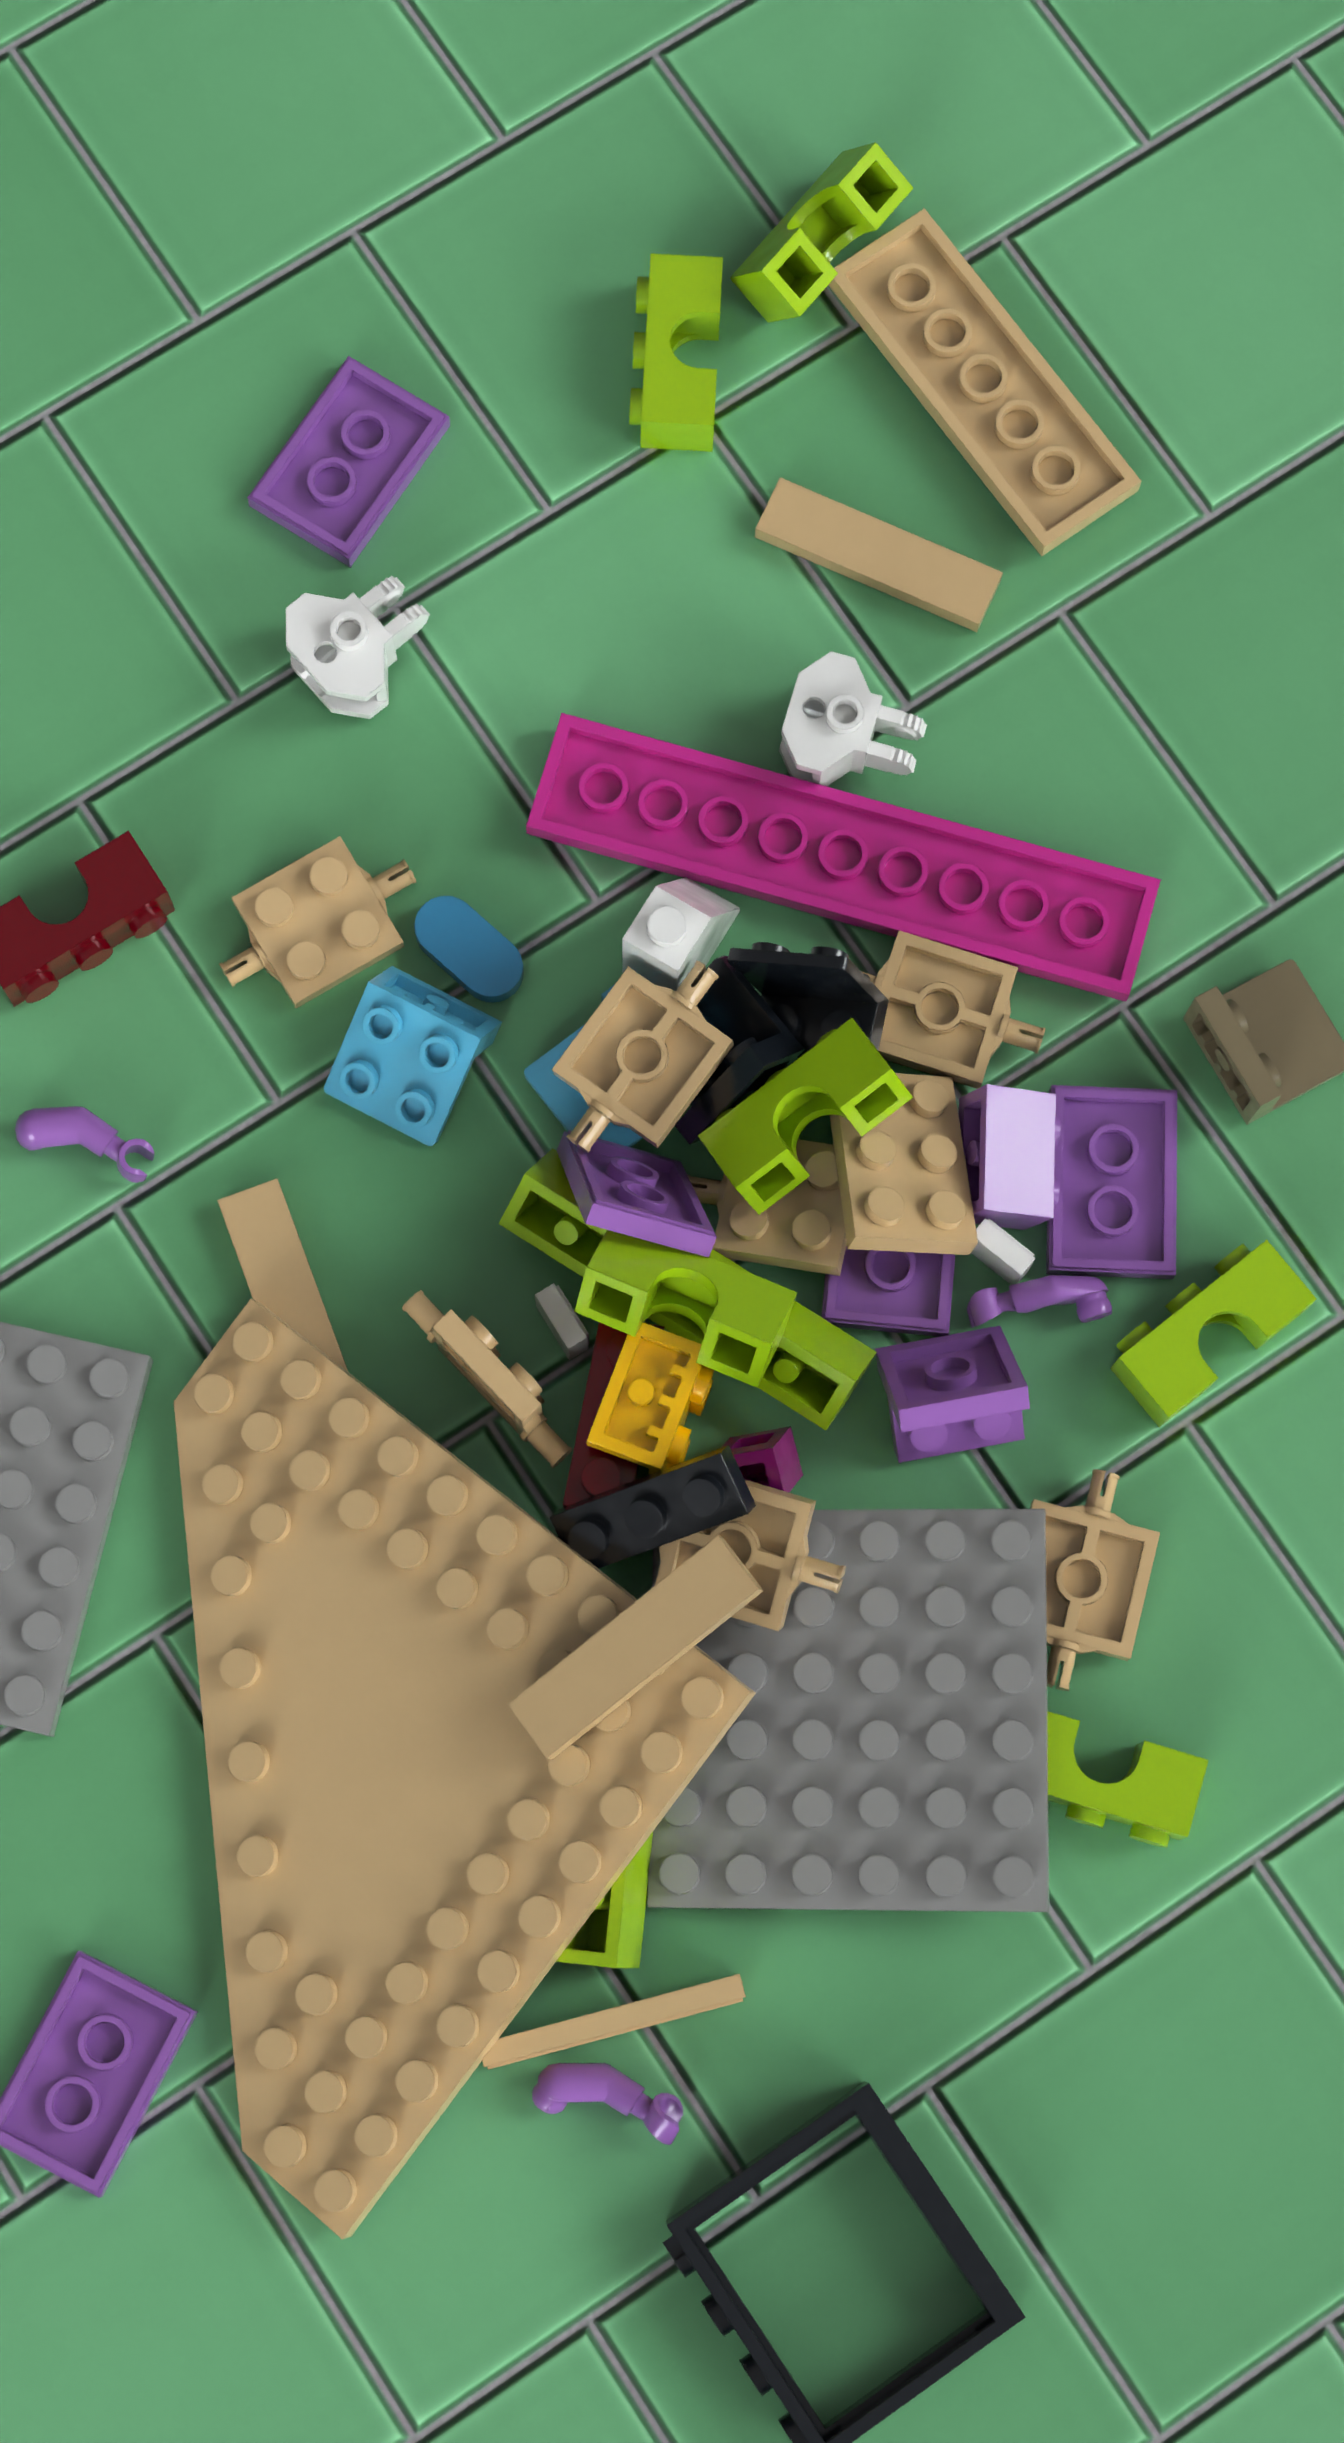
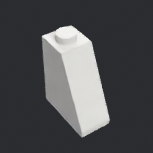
M686 877L656 885L622 938V974L629 966L654 985L671 988L676 991L692 970L696 961L702 962L705 966L707 965L739 914L740 907Z

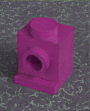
M791 1426L730 1437L722 1446L729 1445L745 1480L790 1493L803 1476Z

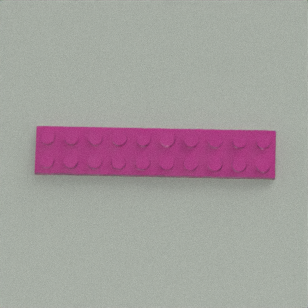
M561 713L526 824L527 834L682 878L686 877L696 882L896 937L898 930L1018 967L1017 972L1124 1002L1127 1001L1131 992L1161 879L565 713Z

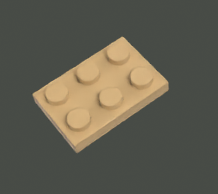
M895 1073L913 1098L862 1137L849 1120L839 1115H830L847 1249L955 1255L971 1254L978 1244L953 1077Z

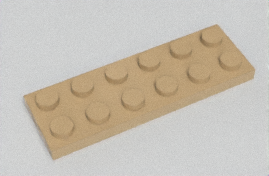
M925 208L834 267L838 274L829 283V287L1041 557L1138 492L1142 482Z

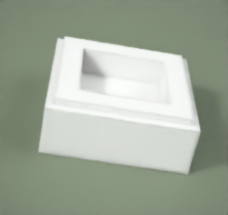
M985 1218L976 1228L978 1244L971 1254L1010 1285L1019 1283L1032 1266L1035 1254L991 1219L987 1220Z
M553 1283L536 1293V1308L567 1358L571 1360L586 1351L589 1345V1333L576 1312H574L573 1307L559 1285L555 1286Z

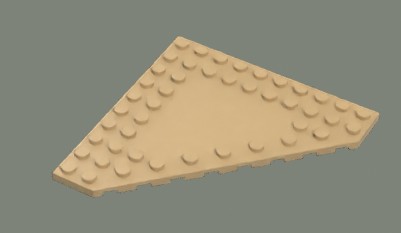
M251 1298L174 1400L242 2151L335 2234L341 2239H346L353 2235L482 2062L483 2057L520 2011L756 1692L695 1645L553 1760L546 1759L507 1704L637 1601V1599L592 1563L571 1549L568 1544L260 1302Z

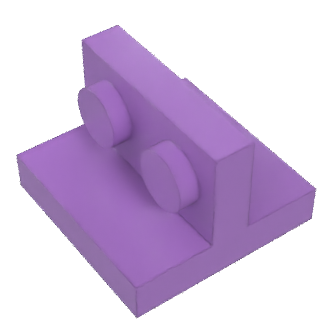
M1000 1325L875 1348L878 1372L888 1399L894 1451L899 1463L1025 1439L1022 1410L1030 1409L1028 1385Z

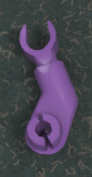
M81 1106L33 1108L22 1113L16 1121V1138L25 1149L35 1151L46 1147L81 1144L99 1157L105 1154L116 1161L120 1174L131 1182H144L147 1174L140 1169L130 1167L125 1160V1156L129 1153H138L151 1161L154 1158V1150L150 1143L137 1138L125 1142L117 1136L118 1131Z
M1049 1275L1009 1285V1291L1000 1294L997 1287L981 1289L970 1298L967 1305V1313L973 1328L1006 1311L1029 1313L1051 1305L1076 1303L1078 1318L1082 1323H1086L1111 1315L1112 1305L1106 1296V1293L1109 1291L1107 1286L1097 1277Z
M606 2063L549 2064L540 2072L538 2082L532 2091L534 2104L538 2109L548 2114L560 2113L568 2102H604L625 2116L631 2113L643 2120L649 2132L658 2141L667 2145H671L678 2134V2123L683 2116V2106L675 2095L660 2093L652 2099L643 2093L645 2090L643 2086Z

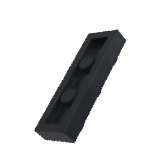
M729 1445L560 1508L550 1516V1519L558 1537L599 1569L749 1514L756 1504Z

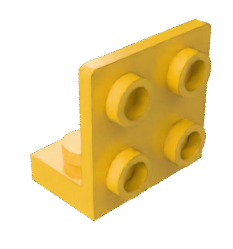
M644 1322L635 1337L627 1334L587 1438V1446L649 1468V1475L684 1462L691 1440L689 1438L692 1429L686 1428L684 1425L689 1413L701 1416L714 1381L712 1377L715 1370L696 1363L702 1344Z

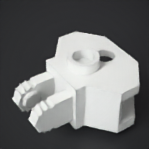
M391 576L386 578L360 599L354 592L344 600L304 593L286 607V647L291 654V667L331 713L371 719L389 705L388 667L397 660L396 650L412 638L415 633H418L427 623L430 616L422 605L419 606L416 603L400 613L387 625H382L377 618L399 600L405 588L397 577Z
M831 651L798 673L781 731L782 740L779 752L791 777L823 786H829L849 771L862 774L864 766L907 776L914 772L917 762L913 754L893 746L872 741L874 732L877 731L895 737L918 741L921 737L924 738L927 724H925L923 718H919L911 713L908 714L904 711L881 705L883 696L870 692L856 659Z

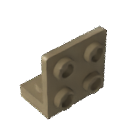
M1286 960L1223 995L1218 987L1215 986L1195 997L1183 1017L1246 1125L1344 1073V1041L1294 960Z

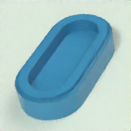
M435 897L427 901L420 908L414 923L419 947L466 991L481 1001L493 1003L506 1000L516 993L523 980V961L518 949L466 902L457 897Z

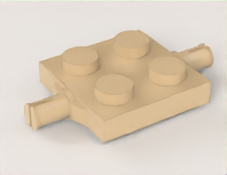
M341 836L231 897L234 906L248 927L252 947L219 965L232 987L265 968L267 973L282 984L295 1008H298L404 947V941L387 914L385 899L412 883H416V878L413 872L409 870V866L404 859L372 878L368 872L357 865Z
M898 930L890 958L878 971L877 976L865 973L870 977V981L889 1000L879 1046V1053L887 1061L935 1076L953 1077L954 1082L976 1089L981 1087L989 1060L1002 1042L1038 1054L1046 1028L1010 1018V993L1018 967Z
M696 961L692 970L677 990L674 991L671 988L654 985L632 968L627 967L551 1069L556 1077L578 1091L589 1106L571 1133L566 1136L576 1146L579 1145L580 1149L589 1153L591 1147L611 1122L614 1125L631 1129L658 1149L734 1046L733 1040L708 1023L697 1007V1004L714 981L719 978L711 968L708 967L706 970L705 964Z
M798 1139L796 1145L797 1157L810 1177L760 1215L735 1189L725 1174L722 1181L688 1175L700 1203L716 1205L718 1208L719 1219L715 1232L717 1238L712 1248L728 1259L840 1276L847 1241L833 1144Z
M422 1290L406 1301L402 1310L406 1311L428 1335L426 1339L430 1343H437L439 1351L520 1435L519 1437L525 1442L528 1441L550 1463L552 1468L556 1467L571 1453L573 1449L546 1423L548 1419L543 1415L542 1404L545 1401L540 1395L543 1392L540 1385L519 1363L516 1362L508 1369L499 1360L501 1355L495 1348L498 1342L478 1319L471 1315L463 1322L452 1309L444 1315L424 1295Z
M1094 1469L1092 1471L1093 1475L1085 1506L1062 1507L1036 1499L1030 1505V1509H1045L1047 1646L1051 1647L1047 1662V1687L1052 1688L1055 1686L1059 1664H1061L1056 1689L1069 1691L1076 1654L1095 1652L1125 1661L1131 1659L1160 1532L1128 1524L1116 1514L1111 1513L1120 1476L1112 1472L1106 1476L1101 1496L1100 1493L1106 1473L1104 1470Z
M745 1480L756 1506L749 1514L659 1546L661 1563L655 1585L719 1535L725 1539L763 1589L762 1593L732 1617L779 1631L784 1626L791 1596L801 1581L838 1593L843 1582L841 1578L845 1574L846 1566H840L808 1556L807 1535L816 1500Z

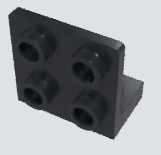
M768 942L753 943L752 949L730 948L727 962L740 971L762 994L761 997L805 1049L794 1061L813 1048L824 1034L839 1028L850 1018L855 1020L879 1051L889 1000L870 981V977L856 967L849 959L847 953L823 946L813 947L810 954L794 953L783 946Z
M726 955L714 959L708 966L719 978L714 981L697 1004V1007L708 1023L733 1040L734 1046L690 1104L691 1108L675 1124L677 1130L690 1145L700 1141L698 1135L710 1127L720 1114L744 1101L762 1087L772 1074L787 1068L805 1050L746 977L727 962L728 956Z

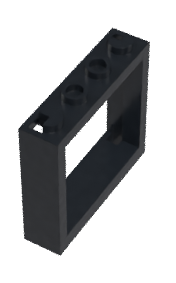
M866 2081L859 2084L666 2220V2225L673 2236L663 2242L664 2246L685 2278L694 2271H697L711 2294L701 2301L702 2305L723 2336L735 2329L750 2352L739 2360L762 2396L771 2389H774L788 2413L779 2418L778 2421L793 2443H852L1025 2318V2315L871 2085ZM853 2116H856L985 2310L823 2425L695 2228Z

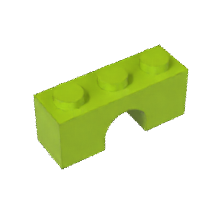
M876 142L842 151L733 273L730 279L768 323L800 317L837 276V271L830 264L836 255L859 236L876 231L914 188Z
M651 253L649 277H637L636 313L647 314L646 332H634L632 368L644 369L643 388L631 387L629 425H641V448L713 452L717 369L688 366L681 362L674 352L682 344L692 340L719 341L723 257Z
M850 1018L839 1028L824 1034L813 1048L787 1068L772 1074L762 1087L736 1107L720 1114L714 1123L700 1133L698 1137L735 1189L760 1215L810 1177L797 1157L796 1145L800 1133L811 1121L824 1115H839L849 1120L862 1137L911 1100L913 1096L855 1020Z
M607 1230L586 1266L574 1312L633 1337L636 1336L642 1323L651 1315L662 1312L683 1315L695 1322L704 1335L696 1363L758 1388L784 1335L797 1292L711 1256L708 1258Z
M1265 1240L1252 1252L1244 1243L1238 1246L1214 1267L1220 1275L1218 1279L1203 1291L1195 1282L1192 1283L1165 1306L1172 1314L1154 1330L1146 1321L1143 1322L1116 1345L1122 1352V1355L1110 1369L1159 1428L1205 1392L1218 1379L1217 1375L1202 1358L1199 1350L1198 1339L1203 1327L1215 1323L1231 1325L1241 1331L1257 1350L1317 1300L1268 1240Z
M1047 1711L1048 1801L1068 1806L1065 1818L1097 1828L1104 1827L1106 1818L1131 1826L1130 1838L1163 1848L1168 1847L1170 1838L1176 1840L1188 1838L1208 1759L1144 1740L1136 1745L1130 1768L1119 1782L1100 1783L1086 1776L1079 1768L1075 1759L1074 1743L1080 1721Z

